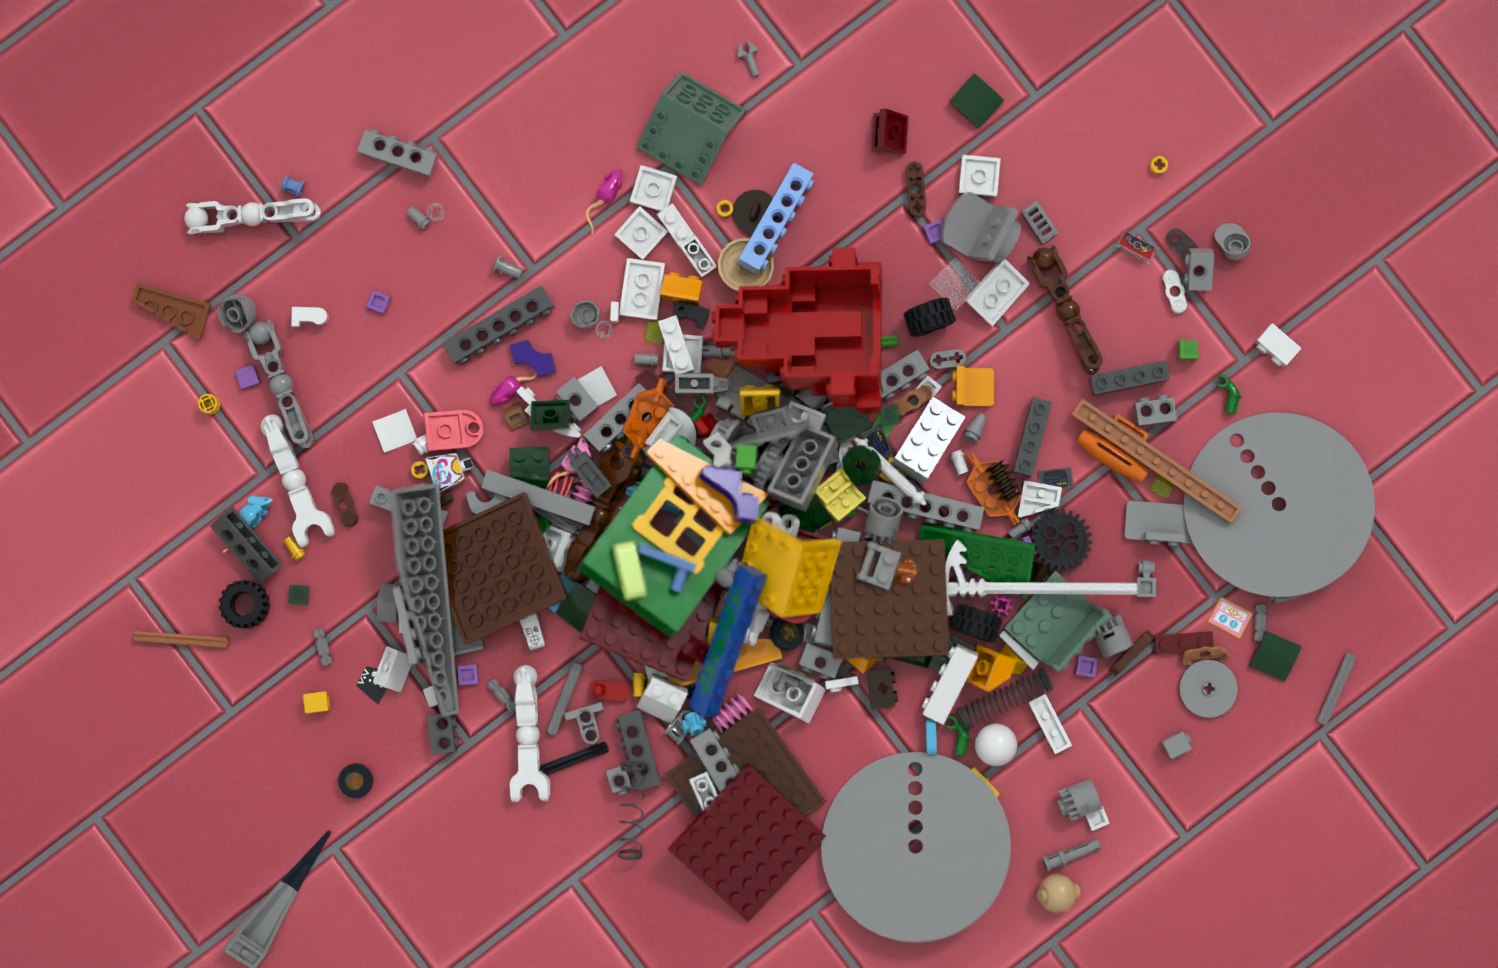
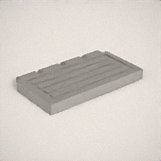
M736 365L728 377V391L718 392L716 395L718 399L716 406L726 412L732 407L733 409L730 414L742 421L748 416L747 424L754 427L751 415L741 416L740 387L746 385L763 387L769 383ZM779 392V407L789 406L790 401L802 405L795 398L785 397Z

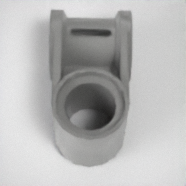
M691 709L682 711L663 733L665 736L668 735L672 738L677 746L688 734L684 732L682 721L685 713L694 712Z

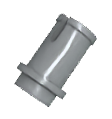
M412 206L406 213L418 225L419 229L422 228L424 230L431 223L429 217H425L415 206Z
M654 352L652 354L635 353L634 364L648 365L654 368V366H658L659 356Z
M1021 518L1020 523L1007 531L1013 540H1017L1025 532L1031 531L1030 528L1033 526L1027 518Z

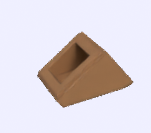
M519 402L502 410L511 431L528 424V420Z

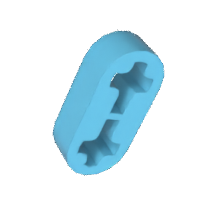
M925 718L927 755H937L936 721L931 718Z

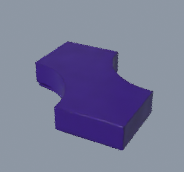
M529 340L510 345L515 364L531 366L538 377L557 372L552 353L537 352L532 348Z

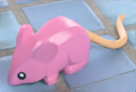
M582 437L578 442L577 448L581 452L585 451L591 457L588 442ZM573 445L570 451L577 457L578 455L574 451L576 446ZM568 454L561 463L565 472L556 474L549 481L546 490L549 489L556 478L577 473L570 465L572 460Z

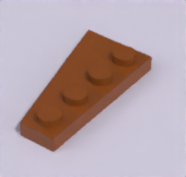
M139 283L136 284L132 302L201 341L211 308L210 303Z

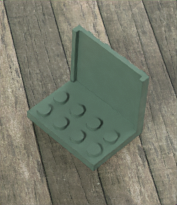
M680 72L662 92L636 148L697 184L702 185L727 135L744 116L746 109L685 73Z
M1055 570L1044 581L1045 583H1068ZM1032 594L1003 628L1042 664L1059 672L1068 667L1070 664L1069 660L1073 655L1077 656L1082 651V645L1086 641L1089 642L1093 639L1099 626L1103 627L1108 622V616L1111 613L1105 608L1091 604L1082 594Z

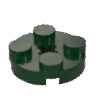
M857 445L852 447L842 458L844 471L852 483H870L879 475L881 460L873 449L870 450L866 448L867 446ZM859 460L861 461V463L866 464L864 468H861L859 466Z

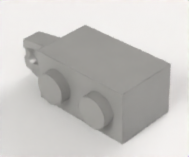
M675 374V395H714V393L728 391L729 388L728 379L714 377V374Z

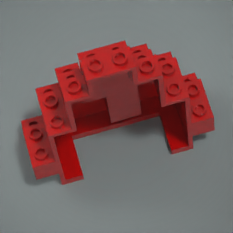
M832 248V255H829L828 259L829 266L786 267L785 274H782V285L739 286V293L735 294L736 304L715 305V312H712V323H715V330H711V340L715 341L717 348H734V359L738 360L739 366L763 365L764 372H780L782 383L786 384L787 390L810 389L812 396H828L829 401H832L833 407H857L858 413H881V262H858L856 248Z

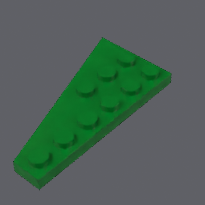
M924 523L921 525L920 540H944L945 556L947 557L956 540H959L967 548L966 551L960 552L967 559V563L962 565L992 582H1031L1035 543ZM1020 594L1022 598L1028 600L1029 594Z

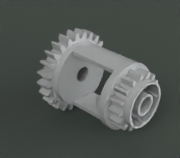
M726 418L725 421L721 419L715 425L709 437L719 433L730 445L741 436L756 431L747 427L738 419L733 421L730 418ZM783 437L778 442L770 443V441H766L763 445L757 447V450L762 452L763 455L756 466V473L745 475L752 479L754 487L767 492L792 442L791 439ZM714 440L711 442V445L718 448L722 443ZM731 449L730 459L736 464L737 453ZM709 450V455L714 457L713 453Z

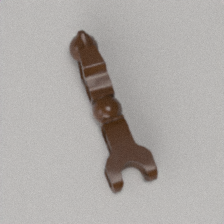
M1052 245L1051 249L1039 248L1032 257L1027 256V261L1033 269L1039 287L1046 289L1051 299L1055 302L1057 317L1065 322L1064 326H1067V333L1084 372L1094 374L1099 370L1103 358L1085 322L1081 319L1080 306L1076 301L1072 300V295L1069 296V288L1066 283L1068 272L1054 245ZM1056 264L1061 276L1059 278H1052L1051 281H1045L1040 271H1049ZM1063 290L1065 296L1059 298L1055 295V291ZM1078 324L1081 327V331L1074 332L1071 326ZM1089 359H1093L1095 364L1090 363Z
M608 450L604 453L598 468L613 486L596 498L594 496L592 503L595 504L596 509L591 524H584L576 539L571 542L564 576L568 577L571 581L583 583L586 580L587 576L579 571L577 567L605 531L603 528L607 527L611 522V511L615 512L625 489L637 482L642 469V464L639 460L628 459L623 467L619 469L620 455L613 450Z

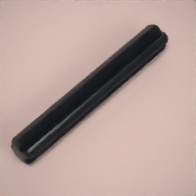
M602 742L540 765L539 771L548 775L605 754L609 751L607 743Z

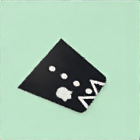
M367 666L357 683V687L379 704L387 688L373 682L378 669Z

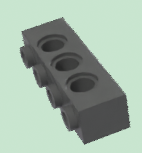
M1166 360L1089 377L1092 396L1170 380Z
M1035 397L1031 399L1013 473L1030 478L1033 476L1052 402Z
M234 507L223 513L210 526L260 584L283 566L281 561Z
M641 710L618 716V720L615 722L618 732L622 731L624 739H621L623 750H627L629 755L626 761H639L648 766V773L643 775L645 781L637 786L638 790L661 785ZM631 726L636 727L638 730V734L634 738L629 737L627 734V730ZM635 745H640L643 748L641 756L633 754L632 749ZM629 764L628 768H638L639 765ZM633 772L634 776L631 779L633 786L643 781V777Z

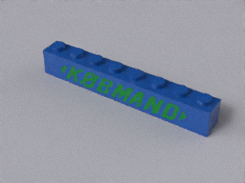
M738 565L733 584L730 587L689 704L691 709L704 717H716L721 709L723 698L727 692L729 681L733 675L734 667L739 658L740 650L765 584L767 575L752 566Z

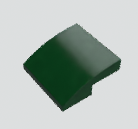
M973 73L949 100V103L976 128H980L1001 105L1004 99Z
M1265 631L1249 667L1285 681L1302 646Z

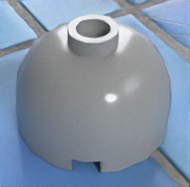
M232 294L220 301L221 305L217 310L219 319L224 327L228 326L232 329L231 332H243L255 322L257 316L256 306L248 296Z

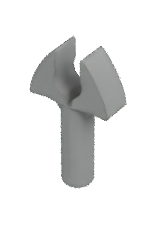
M747 41V45L750 48L749 54L742 50L740 43L738 59L745 58L752 76L757 77L760 73L753 55L758 52V49L751 42Z

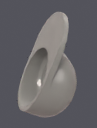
M1226 223L1216 229L1214 234L1215 240L1229 260L1239 261L1248 256L1251 251V241L1239 225Z

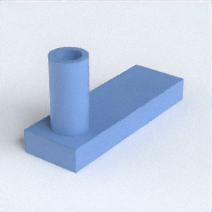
M640 543L638 552L678 567L670 589L681 592L689 571L694 572L696 564Z

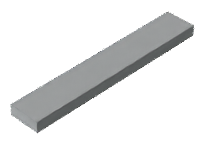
M489 469L486 471L481 486L483 489L509 498L526 492L532 506L586 525L591 524L596 509L595 506Z

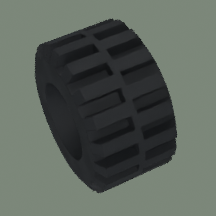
M938 298L908 309L903 314L910 335L913 337L935 332L956 321L948 298Z
M247 580L235 581L233 584L226 586V590L222 591L221 594L223 595L219 598V610L222 612V618H225V621L233 627L248 629L258 626L260 622L266 619L265 616L269 614V595L266 594V590L258 583ZM242 593L250 594L255 602L253 611L247 616L239 615L234 606L236 598Z
M957 604L950 627L968 636L993 643L996 641L1003 620L999 616L978 608Z

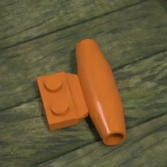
M1118 413L1113 419L1144 441L1150 435ZM1084 429L1076 441L1092 457L1118 474L1136 482L1142 483L1149 472L1133 456L1105 437Z

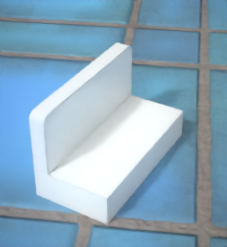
M386 646L373 682L385 688L401 692L411 668L408 654Z

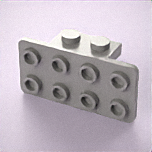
M787 405L753 413L751 418L756 432L741 436L730 446L732 449L737 450V444L757 445L758 447L766 441L775 443L783 437L792 439L797 437L798 433L805 431V427L810 422L806 420L793 423Z
M1140 501L1127 502L1124 532L1126 539L1149 541L1148 544L1160 545V542H1168V546H1179V543L1193 544L1185 522L1184 505Z

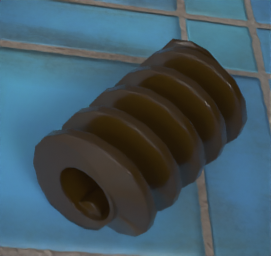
M1002 460L989 466L985 473H992L988 479H995L992 487H999L995 493H1002L998 499L999 501L1005 500L1006 502L1023 493L1016 492L1019 485H1012L1016 479L1009 478L1013 472L1005 471L1009 464H1002L1004 461Z

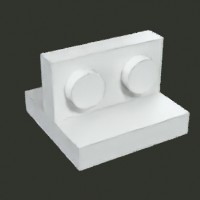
M550 526L543 533V536L557 570L563 572L567 563L566 559L571 542L576 539V536Z

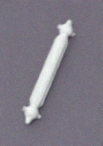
M854 439L856 446H867L866 448L873 449L878 454L881 460V471L906 495L913 497L912 503L914 505L916 503L926 504L924 500L925 493L923 491L921 493L917 492L915 486L873 447L868 446V439Z

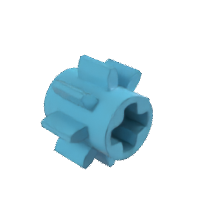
M691 712L684 716L685 720L682 721V727L685 733L690 732L691 736H696L704 732L703 727H706L704 716H699L697 712Z

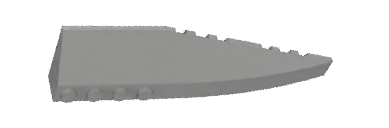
M423 483L390 490L397 571L441 716L459 714L439 483Z

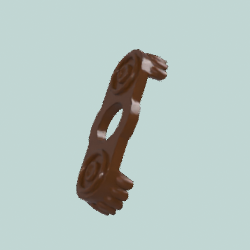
M338 482L332 488L335 508L339 511L342 523L351 527L357 524L358 515H356L354 509V501L349 495L347 484ZM344 498L350 502L349 508L345 510L339 507L340 500Z

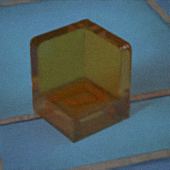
M712 357L705 366V369L720 378H727L735 363L729 359Z

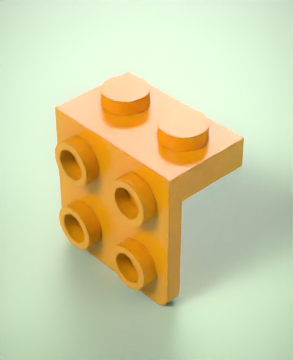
M957 366L956 371H952V382H955V390H952V401H955V406H992L994 404V370L992 368H965V366Z

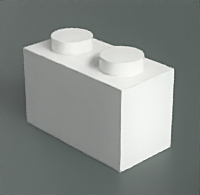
M1273 323L1255 341L1257 344L1256 348L1263 354L1267 353L1272 357L1271 361L1278 367H1285L1301 349L1299 345Z

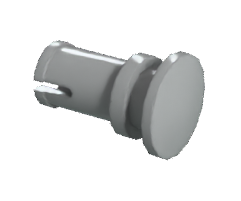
M499 255L493 264L492 273L497 270L500 271L499 274L504 273L518 280L523 268L508 263L506 259L504 261L501 260V255Z
M733 559L727 567L717 571V582L725 587L731 586L738 565H742L741 561L735 565L738 559Z

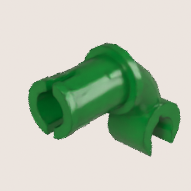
M1220 375L1218 377L1224 378L1226 383L1223 385L1217 384V386L1228 390V399L1224 412L1236 415L1239 399L1242 396H1240L1237 386L1226 375Z
M703 395V403L701 405L694 398L695 412H691L688 415L694 425H696L695 421L705 413L707 399Z
M949 716L947 718L953 719L954 725L946 724V727L955 729L958 733L956 734L958 738L954 754L965 756L971 737L963 723L956 716Z

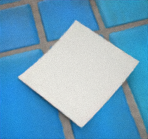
M602 366L577 379L598 406L617 396Z
M406 409L372 421L384 453L414 442L417 438Z

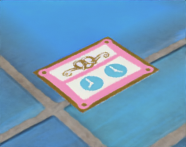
M1220 597L1208 622L1240 639L1253 613Z

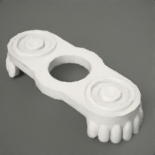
M1166 270L1162 275V280L1166 287L1165 293L1171 304L1170 310L1179 315L1187 309L1184 287L1176 271ZM1172 286L1179 287V296L1173 297L1170 294L1169 290Z

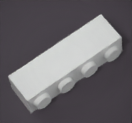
M957 643L955 648L951 647L949 656H947L950 658L947 665L943 663L938 673L941 676L938 681L935 680L930 688L932 694L930 698H925L921 706L924 709L923 715L941 724H944L978 658L977 652Z

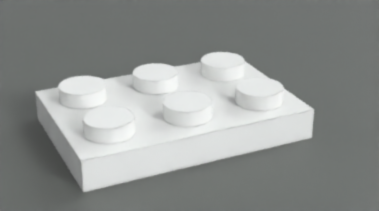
M627 258L619 310L620 316L657 321L665 263Z
M1004 259L990 270L964 301L989 325L993 326L1030 283Z

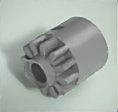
M879 497L871 501L864 529L867 538H871L873 542L879 541L880 544H883L884 541L890 544L891 540L895 541L903 513V508L899 502L887 497Z
M1110 614L1108 622L1103 627L1099 626L1095 631L1094 639L1103 658L1112 656L1134 645L1120 615L1112 617Z
M1090 778L1058 791L1060 799L1056 800L1063 816L1068 815L1070 821L1102 809L1100 799Z

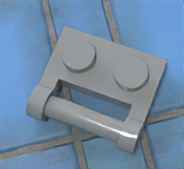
M868 542L866 547L868 550L861 571L857 574L856 579L889 590L901 553L876 543ZM876 551L880 555L873 576L869 577L867 574Z

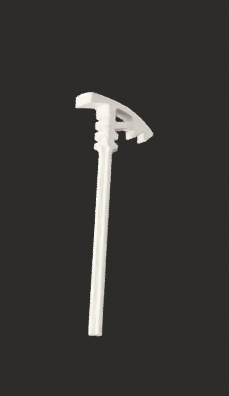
M956 540L945 564L948 617H953L954 615L950 597H956L957 594H960L961 597H965L966 594H970L971 597H974L975 594H979L980 597H984L986 594L1137 595V583L986 582L984 578H980L979 582L971 578L970 582H967L960 565L967 563V559L960 554L961 551H966L967 548L959 540ZM951 566L954 567L959 582H949Z

